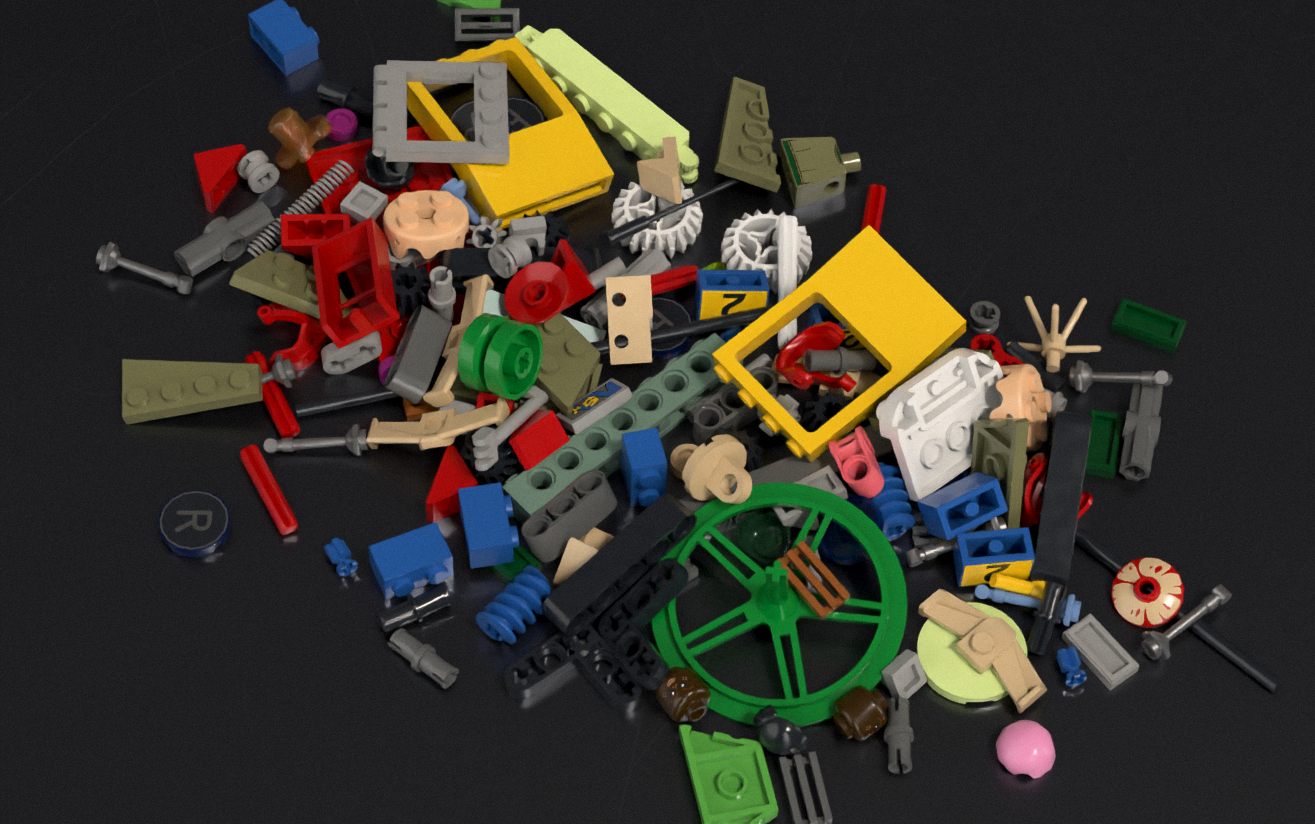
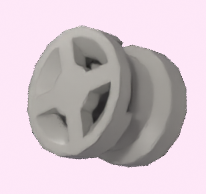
M261 150L248 153L237 166L238 174L243 179L248 180V186L255 193L265 192L275 185L280 175L276 166L268 163L269 158Z
M511 235L503 241V245L497 244L489 250L488 259L491 267L499 276L510 278L517 272L518 268L522 269L531 263L532 253L527 243L521 237Z

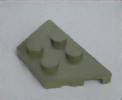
M267 250L234 271L229 285L320 319L314 265L308 266L295 261L287 254H277ZM340 289V297L342 304L348 300L345 297L342 290ZM352 306L342 310L343 318L350 315L349 313L353 309Z
M557 313L548 321L534 325L540 331L543 341V359L540 372L534 384L546 392L548 398L568 416L574 408L577 397L580 393H583L588 384L589 376L594 373L598 366L601 353L564 316ZM510 315L502 316L509 320H514Z
M1027 418L983 419L974 422L970 475L979 472L998 479L1008 511L997 517L1001 516L1004 519L1007 529L1020 527L1021 505L1024 495V471L1027 464L1026 449L1029 420Z

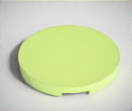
M966 602L990 617L1002 618L1016 631V640L1027 656L1025 638L1020 628L1009 616L986 604ZM931 619L925 622L920 631L916 648L917 655L928 680L927 683L941 696L961 704L990 700L995 702L1009 694L992 666L981 674L956 650V644L963 638Z

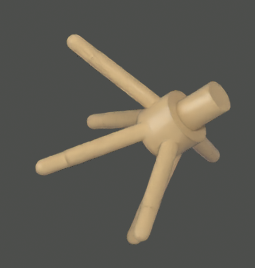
M1025 296V302L1041 336L1042 345L1017 343L1027 351L1041 352L1042 357L1046 359V371L1058 372L1060 370V359L1064 358L1066 353H1089L1101 350V347L1098 345L1066 346V340L1087 303L1086 298L1080 300L1061 334H1058L1059 306L1054 304L1051 315V333L1047 334L1031 297Z

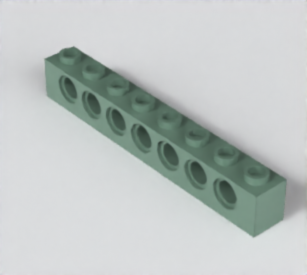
M716 333L705 340L697 341L688 353L679 359H672L665 366L664 370L653 378H646L639 385L638 389L632 392L633 397L631 400L578 435H568L570 441L532 469L525 470L521 474L512 475L505 482L502 490L504 496L510 495L513 516L523 525L527 519L583 473L590 470H600L607 478L621 467L622 434L657 427L661 438L686 420L687 414L685 411L687 412L696 402L724 383L713 370L716 365L714 364L712 354L726 344V342ZM597 447V448H600V449H599V450H592V449H590V448ZM565 467H572V468H574V469L567 470V469H563V468H565ZM537 487H546V489H543V490L536 489V488H537Z

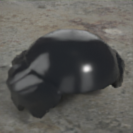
M372 147L366 153L364 162L366 173H368V178L373 180V184L380 188L395 191L403 189L411 183L415 175L416 162H386V157H377L373 154Z
M767 705L765 708L760 709L753 717V730L767 751L786 756L789 754H799L807 749L811 733L808 732L803 736L801 730L794 723L785 718L777 717V711L772 705Z

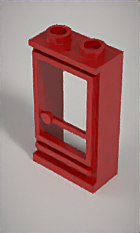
M372 217L312 246L321 327L339 349L400 319V313L396 307L387 246L389 241ZM371 258L375 286L341 304L338 274ZM376 294L378 301L362 309L354 308L350 311V315L343 318V309Z

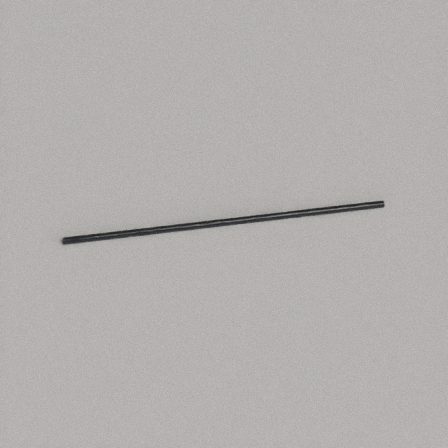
M776 304L650 330L651 344L751 324ZM626 336L616 337L614 342L618 348H625L628 344V339ZM609 339L591 342L601 354L610 353ZM439 374L432 376L426 391L432 390ZM383 385L296 403L295 408L297 417H303L399 397L400 395Z

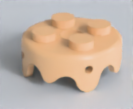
M421 190L402 193L384 211V234L390 243L394 256L398 259L404 258L409 248L417 249L425 259L433 258L442 250L463 248L465 235L470 233L469 213L466 205L447 191Z
M1031 364L1000 366L1003 375H1007L1006 378L996 383V389L1002 394L1003 402L1000 407L990 413L989 419L1009 418V414L1013 418H1027L1029 420L1026 452L1037 451L1043 445V442H1046L1048 439L1047 412L1051 411L1052 406L1050 393L1044 391L1040 375Z

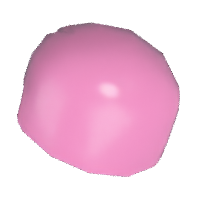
M1020 720L1004 727L996 741L998 760L1013 775L1022 773L1030 775L1033 779L1040 778L1051 770L1056 758L1051 734L1034 721Z

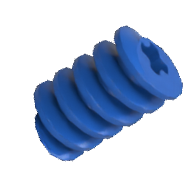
M878 462L884 476L883 489L875 497L869 499L862 498V500L875 505L881 513L882 532L890 542L900 538L907 530L914 526L916 521L914 516L910 515L912 507L910 503H907L909 497L907 492L904 491L905 483L901 479L900 467Z
M526 566L523 573H519L514 578V582L509 583L504 588V592H500L494 597V602H489L484 607V612H479L476 615L478 626L490 638L513 644L516 641V637L512 630L522 635L526 632L523 622L529 625L536 622L532 611L537 615H543L542 605L552 593L548 580L533 566Z

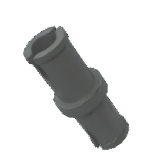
M838 346L833 350L807 349L803 355V365L807 372L833 371L835 374H844L846 371L871 372L875 369L876 358L868 350H846L845 347Z
M399 628L393 633L390 638L391 642L388 643L389 648L395 650L411 662V668L417 672L423 671L444 689L452 685L457 678L456 674L459 673V670L437 655L436 649L433 646L421 643L404 628Z
M893 697L887 700L889 705L886 708L887 728L884 730V740L888 743V770L899 774V760H901L903 773H907L912 770L910 743L914 740V731L910 727L909 722L910 702L906 698L898 697L899 710L897 711L895 698Z

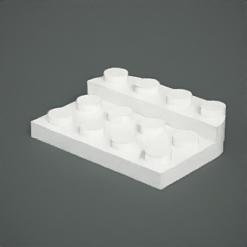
M955 349L899 386L889 395L887 400L882 401L878 405L876 415L880 420V434L882 437L891 440L910 500L917 502L932 494L971 466L974 422L989 419L990 413L1000 407L1003 402L1002 394L996 389V383L1004 379V376L996 360H992L987 355L970 349Z

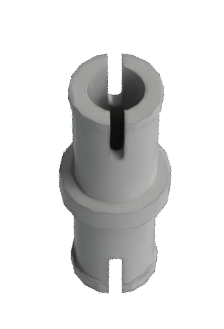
M444 266L435 267L430 272L431 288L428 292V300L432 305V311L452 322L454 319L453 304L456 301V291L452 287V272L449 269L446 273L447 267Z

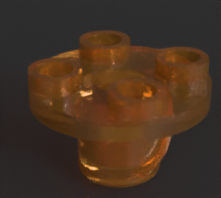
M287 107L278 111L268 124L269 134H273L283 144L275 157V162L284 170L291 168L297 160L301 164L314 154L315 148L313 145L316 141L325 138L331 132L333 126L322 114L311 118L305 123L298 115L297 110L294 111L292 108Z

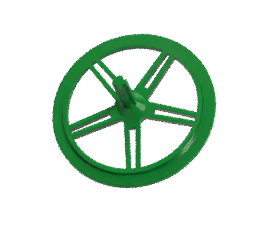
M794 483L752 485L750 496L741 504L725 503L716 498L694 513L697 516V522L692 532L661 560L674 558L684 567L689 555L699 543L751 593V600L682 637L677 622L675 597L651 620L658 650L668 663L669 668L689 667L696 671L711 693L707 708L730 720L754 726L753 717L757 712L767 705L774 707L777 711V717L785 718L797 727L819 723L832 718L831 715L835 713V701L854 687L862 685L871 692L883 678L881 671L894 661L904 636L907 620V591L903 571L895 551L878 526L860 509L837 495L819 488ZM775 506L794 507L811 511L791 548L792 550L797 547L798 543L805 540L818 514L825 517L810 549L816 553L832 520L847 530L859 542L874 566L880 585L882 603L850 598L841 606L881 612V615L871 616L832 612L823 620L878 626L875 637L861 661L846 676L821 691L807 695L796 621L800 618L820 619L788 583V569L782 568L781 561H774V566H766L764 571L715 529L716 526L740 513ZM707 534L712 536L749 568L754 575L748 580L704 536ZM804 559L803 563L809 568L810 564ZM791 562L788 567L802 582L804 576L798 570L790 567ZM672 574L667 577L669 580L672 578ZM657 586L654 588L657 592L660 590ZM810 592L819 603L827 604L819 593ZM744 615L747 619V622L688 650L687 645ZM760 625H766L771 629L786 699L758 698L733 690L707 673L694 657ZM790 636L800 692V697L793 698L780 637Z

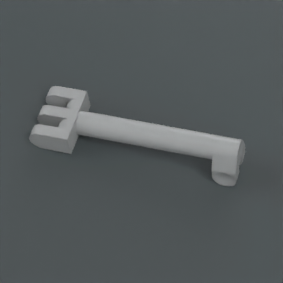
M533 385L527 394L520 399V407L496 429L482 426L472 435V442L475 445L473 448L474 457L477 458L475 460L476 470H488L498 461L497 447L548 401L546 392Z

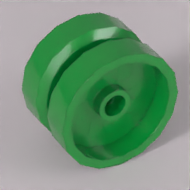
M483 313L476 317L467 327L458 352V372L461 381L467 388L481 392H491L495 396L517 400L525 396L534 385L541 368L543 341L540 331L532 324L509 320L506 317L495 314Z

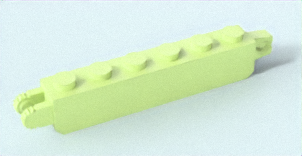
M528 25L514 35L564 96L574 105L576 110L581 114H586L595 121L603 132H608L615 137L627 151H632L642 160L657 159V152L663 151L662 138L676 136L681 181L684 184L696 182L698 179V169L696 167H698L699 159L694 154V151L689 148L688 130L560 29H549L545 33H541Z

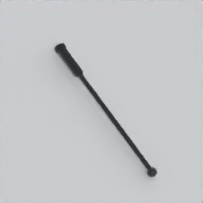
M777 156L778 164L776 166V169L779 168L782 164V160L779 156ZM729 179L682 201V204H675L649 217L643 215L610 231L601 232L599 235L600 242L603 247L610 248L615 243L649 228L650 223L741 182V180Z

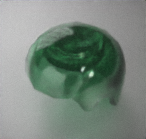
M771 511L764 514L750 512L737 524L735 538L739 549L759 566L774 565V561L779 558L782 559L784 554L792 548L793 534L790 527L784 526L778 516Z

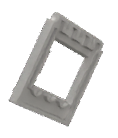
M387 60V65H376L374 67L372 152L375 156L386 157V162L509 164L506 63ZM407 82H423V84L474 83L475 142L407 140Z

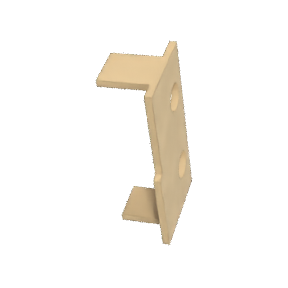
M651 275L605 278L610 365L652 362L650 318L653 317ZM616 293H622L626 298L624 305L620 307L615 306L612 302V297ZM622 334L627 337L628 344L625 348H618L615 345L614 341L618 335Z

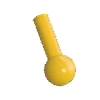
M993 573L989 581L991 587L1041 599L1045 587L1044 581L1030 582L998 573Z

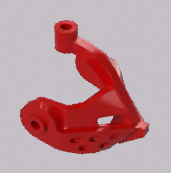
M273 302L268 306H261L257 311L259 318L265 325H270L277 320L291 321L301 325L298 341L294 346L272 354V357L269 359V368L271 370L275 363V357L279 354L282 355L284 360L291 359L295 371H300L310 366L318 359L322 349L331 339L321 327L320 319Z
M827 321L804 329L792 338L780 350L777 356L776 369L789 383L799 389L806 390L815 381L831 388L841 387L848 393L856 385V381L847 373H844L841 377H830L818 371L807 372L804 369V365L797 362L807 349L833 350L841 344L845 338V333L835 323Z
M1043 453L1034 455L1025 467L1024 495L1022 497L1020 516L1021 528L1032 525L1038 526L1042 501L1039 494L1045 482L1048 456ZM1082 492L1078 519L1090 508L1093 502V496L1089 492Z

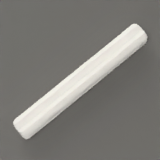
M791 215L780 216L778 220V302L797 289V218ZM797 317L778 332V348L780 350L797 335Z

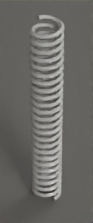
M338 160V164L330 167V171L323 174V178H319V182H315V185H311V189H307V193L304 192L303 196H299V200H295V203H292L291 207L284 211V215H292V212L300 214L296 208L302 214H307L299 204L307 212L311 213L312 210L304 201L312 209H315V206L307 197L319 206V202L312 194L320 202H323V199L317 194L315 189L324 198H327V195L319 186L328 195H331L330 190L335 191V188L327 179L335 187L339 188L338 183L343 184V181L335 172L343 180H346V176L350 177V173L342 164L351 173H354L353 168L345 161ZM280 214V218H276V222H272V225H268V229H264V233L256 236V240H252V244H248L247 251L254 255L255 258L258 255L253 248L260 255L263 252L258 246L264 252L268 250L261 241L269 249H272V246L265 238L276 246V242L269 234L277 242H280V239L272 230L281 237V232L278 228L281 229L280 222L281 215L283 214Z

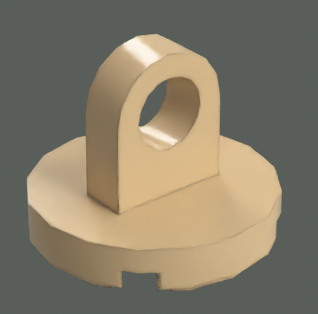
M729 434L716 435L711 438L714 442L707 446L704 443L701 444L687 459L682 472V479L685 481L684 488L693 498L700 501L712 500L718 497L725 503L741 504L747 500L752 491L751 476L744 469L747 452L744 445L735 437ZM737 481V489L732 494L730 488Z

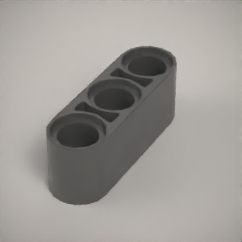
M419 305L408 321L387 374L384 387L414 404L418 403L430 384L452 322L429 308Z
M761 366L749 371L770 395L777 396L778 375L774 370ZM733 383L695 409L692 437L698 446L703 443L705 444L707 439L719 427L726 430L733 425L737 431H740L759 418L757 415L758 408L754 406L750 409L737 395V392L740 390Z
M590 470L583 473L525 521L522 525L521 533L535 559L541 563L555 560L564 553L571 537L577 540L581 539L613 512L617 506V498L605 474L600 470Z

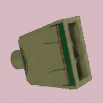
M832 137L784 138L780 141L779 157L782 160L781 168L795 208L843 193L846 174L861 171V161L858 152L840 154L836 140Z

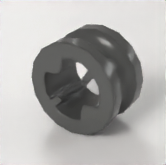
M988 301L974 303L970 309L969 327L977 334L994 333L999 325L1000 309L997 305Z

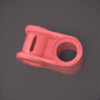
M859 426L855 428V433L837 442L834 439L828 442L829 449L838 464L843 479L855 493L862 498L868 499L878 495L884 486V476L874 455L873 445L865 430Z

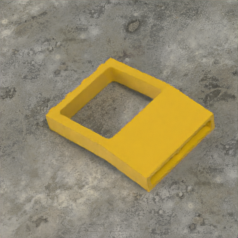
M517 37L508 40L500 39L489 46L477 50L469 49L461 55L450 59L442 58L437 60L445 62L506 63L507 70L510 71L549 120L509 134V164L450 163L460 180L467 183L468 188L466 191L481 217H488L490 225H492L494 220L502 219L500 228L503 230L510 226L511 219L523 218L524 214L534 217L536 210H538L541 215H544L550 211L553 212L608 192L614 172L577 110ZM407 82V108L431 140L466 141L429 93L453 84Z
M868 225L806 282L712 354L714 364L716 365L713 370L724 383L733 382L740 390L737 392V395L750 409L756 406L764 414L761 419L773 433L776 434L780 431L788 439L785 444L796 457L800 459L804 455L812 463L829 449L828 442L833 439L837 442L874 413L878 405L882 401L887 400L895 389L927 368L966 332V320ZM821 303L889 373L815 432H807L739 362L813 304Z

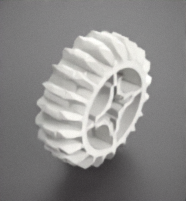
M681 181L682 201L694 196L692 189L684 190ZM630 182L628 190L621 189L619 198L615 199L611 222L614 228L643 215L649 217L675 204L643 190L640 184ZM695 202L659 219V222L654 221L650 223L649 228L621 240L622 247L630 245L629 249L632 254L638 251H642L643 254L649 248H657L671 259L675 254V250L684 254L687 245L693 246L696 236H699L701 232L703 213L700 209V202Z
M757 208L754 216L745 212L742 220L734 219L731 228L726 229L723 241L721 242V261L723 266H726V270H765L769 288L775 294L778 291V220L780 216L786 215L785 211L779 216L774 215L772 209L767 214H762ZM797 222V283L799 284L802 275H806L809 270L813 252L811 251L812 242L810 236H806L805 226H798Z

